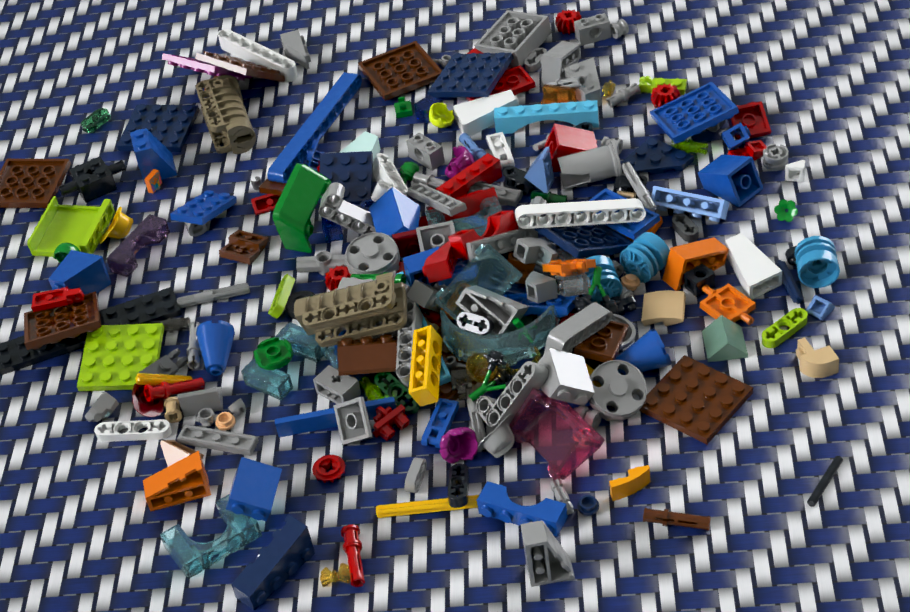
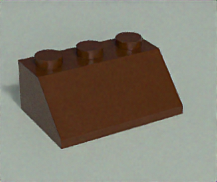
M382 335L380 338L365 336L359 340L343 338L341 341H337L339 376L396 371L397 338L392 337V335Z

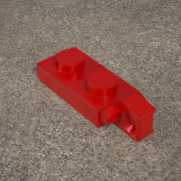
M68 287L33 294L31 309L33 312L62 307L73 302L78 303L84 300V294L81 288L69 289Z

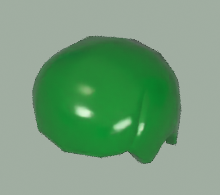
M61 243L55 249L53 258L61 263L71 250L79 252L80 250L72 243Z

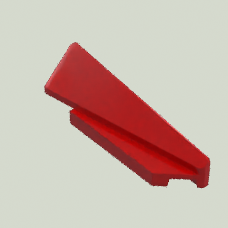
M495 188L477 190L456 197L455 199L466 204L467 210L453 216H449L431 206L426 207L428 215L419 218V227L453 221V224L485 209L498 202Z

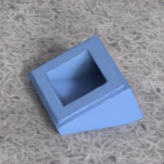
M815 295L806 311L808 314L823 321L834 310L835 306L831 302Z

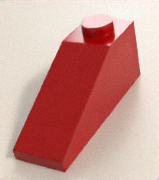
M449 241L426 258L424 266H422L423 274L425 277H428L429 283L452 278L458 258H454Z

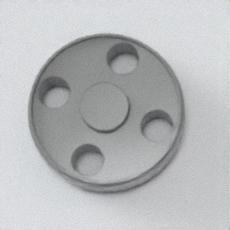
M372 232L355 238L348 245L345 252V262L351 275L397 272L400 267V253L392 237L384 233Z
M611 360L599 365L590 376L591 382L598 381L601 387L594 386L592 382L595 393L590 398L589 404L594 410L600 411L603 419L606 421L625 420L634 416L641 409L646 399L647 385L643 374L637 367L626 361ZM618 369L624 370L626 375L619 374ZM632 394H637L640 400H635ZM606 406H612L615 412L608 411Z

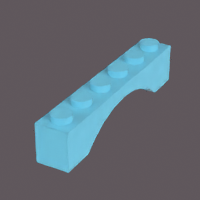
M597 100L494 108L496 133L513 134L528 124L544 120L564 121L576 126L583 122H589L593 125V128L599 127Z

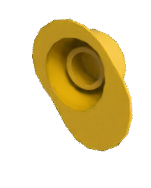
M121 206L116 211L110 226L102 236L100 244L107 237L121 239L130 232L133 219L121 212Z

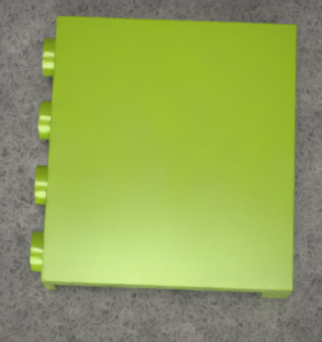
M53 196L27 241V246L32 256L53 257L57 246L66 242L77 246L80 252L94 254L115 214L111 199H104L101 206L97 207L60 205L56 196Z

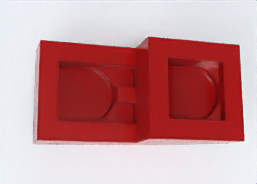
M761 140L745 142L744 148L728 150L727 155L750 156L755 161L763 157V150L767 146Z

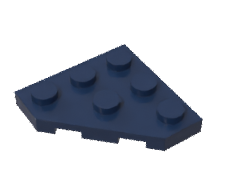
M650 137L621 162V165L630 162L637 175L644 172H650L651 175L665 173V170L669 169L683 171L694 161V157L689 153Z

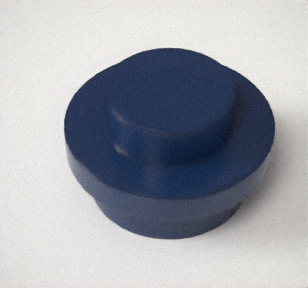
M585 495L578 502V511L582 515H594L599 510V502L594 496Z

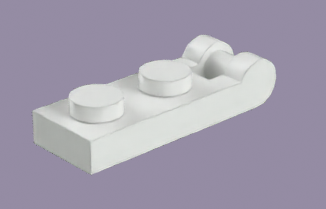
M503 132L486 135L492 156L500 160L501 170L508 166L515 167L513 156Z

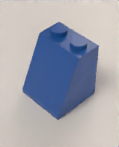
M147 128L130 132L134 153L144 184V179L153 169L159 170L161 180L177 176L172 153Z
M720 155L697 172L704 189L736 207L742 206L764 189L754 160L750 156Z
M394 187L369 207L376 232L392 237V234L415 230L419 227L421 206Z
M74 250L68 253L48 279L52 290L68 287L69 289L81 288L84 295L95 291L99 293L111 284L102 256Z
M241 457L232 482L226 510L232 511L235 514L250 516L255 520L267 521L272 510L282 469Z

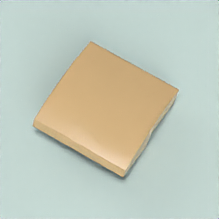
M664 290L645 293L641 318L643 325L647 326L663 322L665 326L684 322L685 292Z

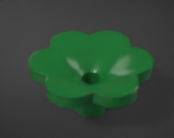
M783 199L779 201V205L775 206L774 212L777 214L779 221L791 222L794 216L798 214V209L795 207L794 201Z

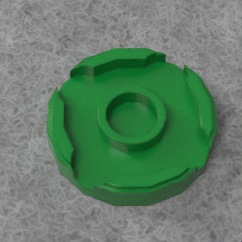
M277 337L262 341L257 346L256 351H254L256 364L265 370L280 369L286 366L293 357V349L290 342L286 339L279 340Z

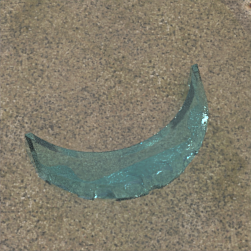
M552 305L536 320L520 329L504 334L480 335L457 327L449 320L445 311L440 310L442 339L447 348L458 360H463L474 365V367L487 369L489 363L483 354H488L491 350H496L504 355L503 360L507 364L500 365L499 367L501 368L517 365V362L527 357L531 359L536 356L539 350L546 345L550 331L559 324L555 306Z

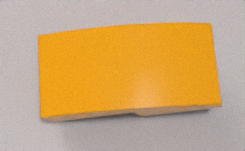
M649 465L629 469L628 477L609 481L612 501L630 496L651 482Z

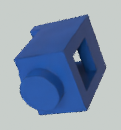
M740 122L723 132L722 139L729 150H734L745 144V142L750 141L751 133L748 127H743ZM739 135L740 139L735 140L734 136Z

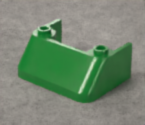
M297 163L274 208L273 221L285 249L312 253L313 250L308 239L313 234L314 227L310 218L319 198H322L331 181L306 164Z

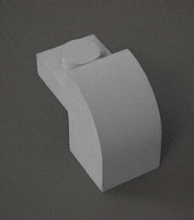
M526 237L517 239L513 256L524 264L537 263L542 266V264L550 263L551 260H557L558 253L551 249V243L539 238Z

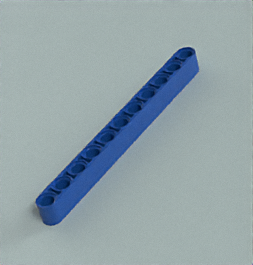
M344 72L269 167L267 174L269 181L287 183L297 163L302 164L307 158L309 150H313L311 146L314 139H318L320 133L321 138L324 136L359 90L362 84L360 74Z

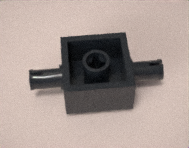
M101 157L93 158L86 163L69 169L72 182L58 188L63 197L74 191L79 192L85 203L117 190L113 175L125 171L126 167L122 160L108 166Z

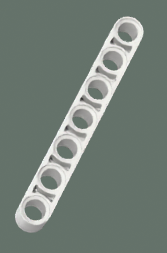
M223 29L218 32L221 49L256 65L279 70L280 74L285 76V81L292 82L298 78L296 64L293 60L229 29Z
M632 198L521 205L515 209V217L520 228L532 229L640 222L646 217V211L639 199Z

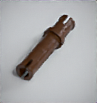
M645 508L643 522L660 523L665 527L675 525L709 531L711 516L670 512L669 509L662 511Z

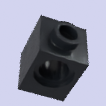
M703 263L684 273L685 288L695 297L704 294L702 287L706 284L713 289L715 287L714 271Z

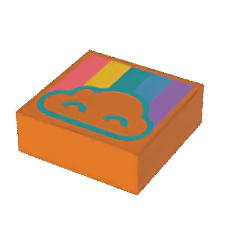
M153 169L144 179L148 193L153 194L162 184L159 170Z

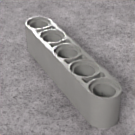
M407 299V323L402 329L398 330L396 375L406 388H409L414 330L422 328L423 321L422 312L412 299Z

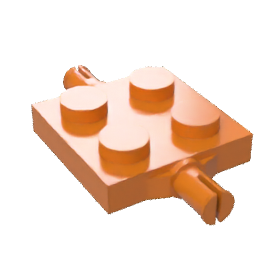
M558 259L542 264L543 272H550L551 275L560 276L572 275V272L585 273L589 272V268L596 267L595 259H570L563 261Z
M729 283L716 290H713L707 284L702 287V292L708 296L700 302V308L711 317L717 319L722 315L734 323L738 320H743L748 325L754 322V318L749 316L748 313L756 309V303Z

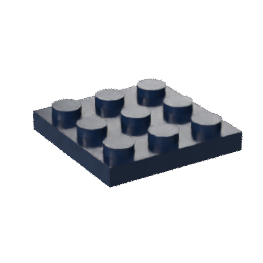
M372 151L320 154L319 173L329 178L331 183L338 182L345 187L343 200L351 204L372 203Z

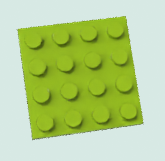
M163 323L101 325L94 332L87 331L77 382L78 391L133 390L138 372L159 360L164 333Z

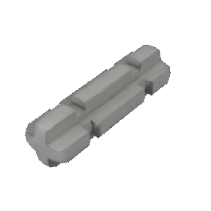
M560 479L552 480L550 484L552 491L555 493L556 500L566 503L567 515L574 512L573 505L569 501V496L563 487L562 481Z

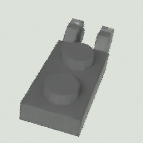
M176 348L138 373L174 375L188 363V358L185 356L175 364L172 360L181 353Z

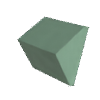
M721 315L702 331L708 362L748 358L744 335L740 325Z

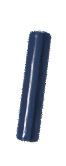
M778 260L775 265L782 270V282L793 303L800 304L804 297L785 261Z

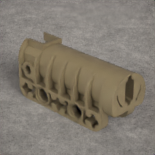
M222 75L198 82L195 88L216 152L222 154L232 151L233 154H242L249 151L256 142V135L243 104L241 90L236 77Z
M396 271L377 275L374 281L297 299L294 304V315L308 336L315 334L316 342L323 348L337 345V341H341L343 338L359 340L365 336H375L400 330L407 323V294L405 285L402 282L394 284ZM383 322L381 326L375 327L376 323ZM347 330L344 335L338 336L341 331Z

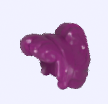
M463 146L453 147L455 157L451 159L445 169V174L450 179L475 162L473 155Z
M459 427L446 432L441 438V449L439 450L443 460L451 464H455L459 460H473V456L478 451V440L475 431L470 428Z

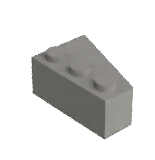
M561 41L542 55L540 61L542 65L541 87L546 88L548 82H554L560 78L564 79L563 68L578 63L580 59V44Z
M594 57L563 68L564 79L578 76L586 78L585 86L569 89L579 102L597 100L598 106L602 105L601 88Z
M477 285L466 287L455 303L465 312H472L492 319L494 329L490 334L497 340L510 337L516 328L512 320L514 318L521 320L529 308L527 305ZM479 323L484 329L487 328V325L484 323Z
M544 521L520 524L531 587L575 579L570 557Z

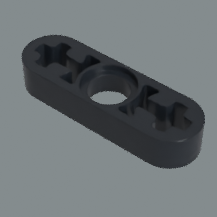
M455 464L449 469V505L454 508H460L468 503L469 470L465 464Z

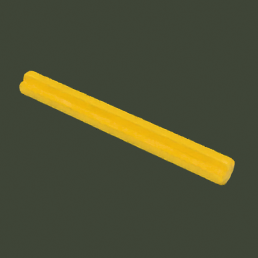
M479 495L468 496V503L460 508L451 507L448 498L377 505L376 515L378 518L478 508L477 498Z

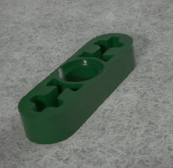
M380 372L375 375V384L388 397H393L392 393L396 388H402V393L394 398L398 406L402 404L405 407V413L411 415L418 412L420 406L411 397L409 390L390 372ZM382 378H385L389 381V387L381 381ZM407 398L414 405L412 407L408 406L404 399Z

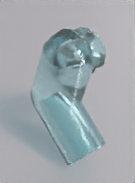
M333 347L325 350V359L330 360L331 366L337 369V350Z

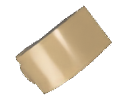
M805 337L797 340L796 355L800 360L799 370L803 374L812 378H825L839 373V358L830 345L814 350Z

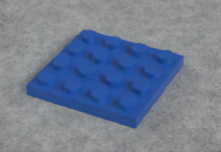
M713 82L705 84L650 111L654 121L675 144L681 143L693 135L700 134L703 130L714 127L723 120L731 119L739 113L738 107Z

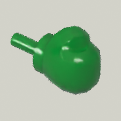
M407 161L400 167L399 173H401V178L405 184L407 180L412 181L414 174L419 172V166L414 162Z

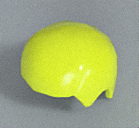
M445 103L432 104L429 110V121L439 128H446L452 125L455 118L453 110L449 111Z

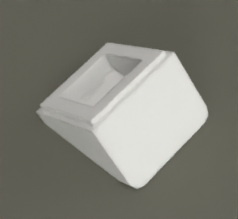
M805 160L785 165V181L804 182Z

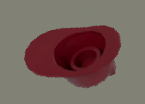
M135 383L132 390L134 409L146 417L159 416L164 409L163 398L147 402L144 396L145 385H137Z

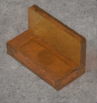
M545 84L542 87L543 99L540 104L577 102L575 88Z

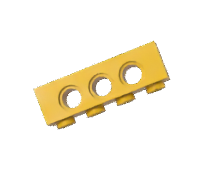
M432 325L416 329L413 334L409 394L420 407L438 402L443 339Z

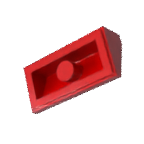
M271 193L251 199L255 215L273 211L280 196Z

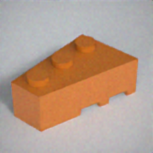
M715 237L671 247L662 280L675 291H679L684 284V273L702 263L713 271L722 267L725 264L729 249Z
M199 451L143 480L145 499L150 512L211 495L208 476Z

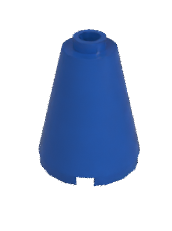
M212 320L203 322L197 327L196 332L206 371L213 376H218L225 372L235 335L233 325L222 320H218V323H212Z
M654 328L615 358V360L631 363L640 372L667 367L672 364L669 354H666L665 346ZM618 369L619 374L626 375L624 370Z

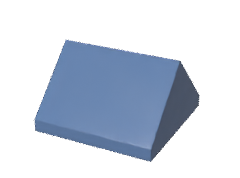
M549 147L544 148L524 177L544 193L549 192L554 182Z

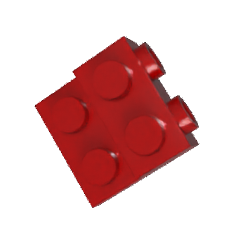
M762 101L750 102L740 106L736 105L739 113L731 119H727L730 128L740 122L743 127L747 126L751 133L750 139L771 134ZM739 135L734 136L735 140L740 139Z

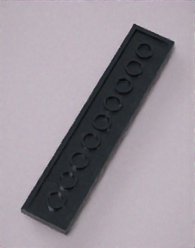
M172 287L100 310L101 325L153 324L182 315ZM87 332L81 333L75 338L68 337L62 339L55 344H45L39 349L27 350L24 344V336L0 343V376L84 348Z

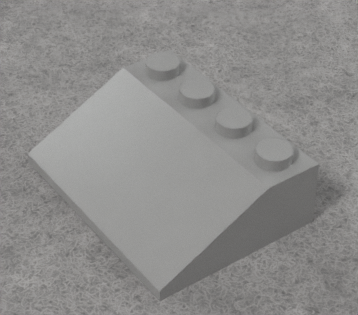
M507 10L474 45L475 49L482 53H512L514 59L508 67L522 66L529 54L538 48L552 33L549 17Z

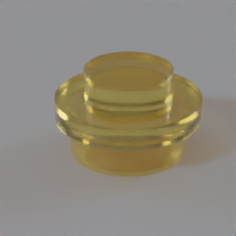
M612 80L605 82L602 91L606 97L612 96L616 84Z

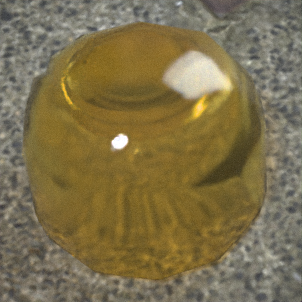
M476 352L467 359V373L475 382L483 383L489 363L483 354L488 353ZM496 366L494 372L492 371L488 382L497 375L498 366Z

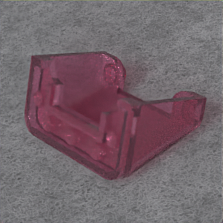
M537 389L531 390L509 425L515 441L530 443L550 463L547 467L548 474L555 480L567 478L594 454L605 441L567 402L549 398L543 391Z

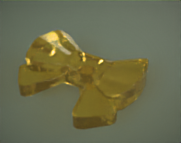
M341 563L339 571L336 572L334 570L332 573L325 567L321 571L320 576L322 586L325 587L331 582L337 581L350 583L349 566Z

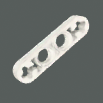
M164 419L114 421L99 423L95 427L94 432L97 439L101 442L159 440L168 438L172 433V428L169 421ZM142 428H148L145 432H138ZM122 429H128L125 433H119Z

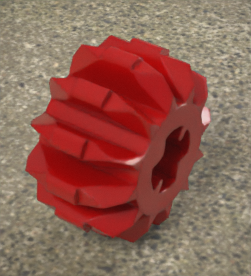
M568 9L567 11L562 10V13H557L555 25L558 32L563 34L575 33L574 21L582 19L580 12H576L575 9L572 11Z
M671 83L668 85H657L652 90V104H654L655 108H658L679 98L680 92L677 86H672Z
M344 264L341 267L336 265L335 268H329V272L325 273V284L327 289L333 291L338 288L342 277L350 278L351 274Z

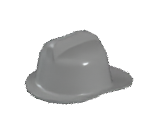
M512 413L505 417L479 443L478 450L486 449L495 458H500L507 453L514 444V435L510 426L515 415Z

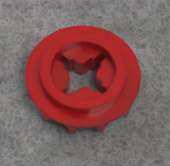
M326 455L314 463L312 471L317 481L322 480L326 483L330 480L333 483L334 479H341V474L345 473L346 466L341 457ZM332 466L333 470H330L328 473H326V470H329V468Z

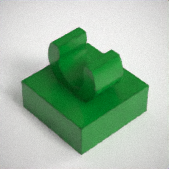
M405 96L398 97L399 102L394 103L396 118L413 116L411 101H405Z

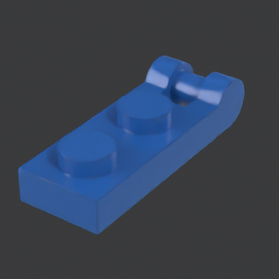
M439 398L421 439L423 446L435 445V448H440L441 438L449 431L459 409L458 401Z

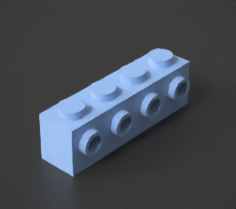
M653 186L651 195L657 210L667 211V208L674 209L673 213L684 214V212L691 213V217L702 219V215L708 216V220L719 222L720 219L726 220L730 203L722 199Z

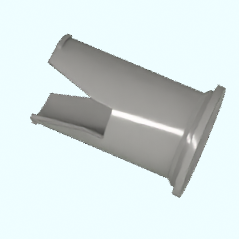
M611 139L610 143L606 146L558 157L563 188L568 189L623 175L614 140Z

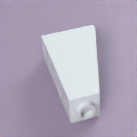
M511 90L489 95V97L453 106L455 120L462 134L467 133L469 136H472L495 124L494 108L519 105L517 95L514 96Z
M742 233L725 240V246L729 249L727 258L748 298L752 300L782 285V270Z

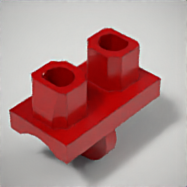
M402 404L394 410L389 406L386 409L381 406L375 409L377 415L373 418L376 422L374 424L375 430L372 434L376 438L380 435L388 441L395 435V431L391 426L396 424L400 430L406 428L410 420L404 414L405 407Z

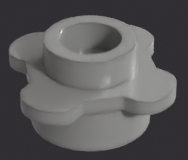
M203 408L198 412L195 420L200 422L202 427L207 428L216 421L218 414H214L211 408Z

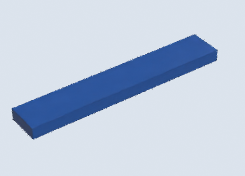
M394 396L365 402L369 420H373L377 415L375 409L379 406L384 409L389 406L392 410L396 408ZM334 408L275 419L279 438L338 426Z

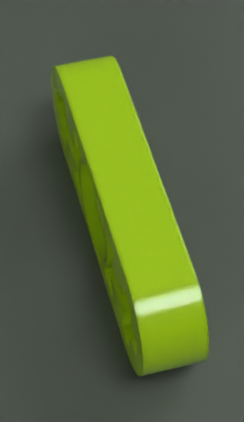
M289 274L282 278L268 311V314L275 319H278L284 311L295 283V278Z
M795 308L762 332V345L766 348H775L803 328L808 320L807 311L802 308ZM788 326L790 329L781 330L780 327Z

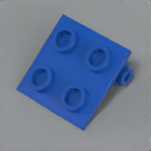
M321 133L318 139H314L311 149L313 151L309 150L306 159L309 163H305L315 171H317L319 166L320 154L324 153L316 151Z

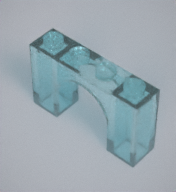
M291 322L275 336L279 340L286 339L290 342L293 355L302 356L316 363L329 351L328 347L323 348L319 346L315 340V334L308 336L302 327ZM255 358L241 371L245 385L280 401L293 389L289 374L278 369L265 370L260 368L256 364Z
M229 494L215 502L220 517L227 524L225 532L219 538L205 543L195 542L187 536L179 524L160 534L165 549L187 579L199 574L201 571L218 563L223 558L262 536L257 520L250 516L235 514L232 511L226 510Z

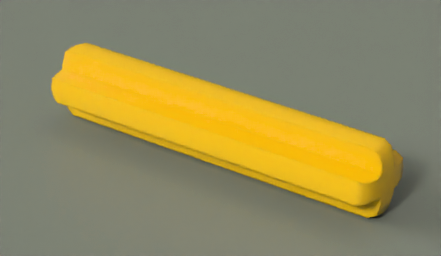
M138 373L135 380L137 385H158L164 381L175 383L192 380V377Z

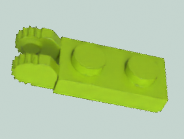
M642 76L639 79L640 83L638 85L640 92L652 94L653 88L657 87V85H668L671 83L672 86H677L680 95H684L687 79H652L650 76Z

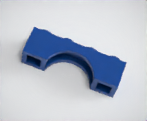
M489 481L486 482L477 498L479 514L485 517L496 518L505 523H513L521 526L520 524L543 520L552 534L557 537L568 518L566 503L545 498L535 505H518L509 499L506 486Z

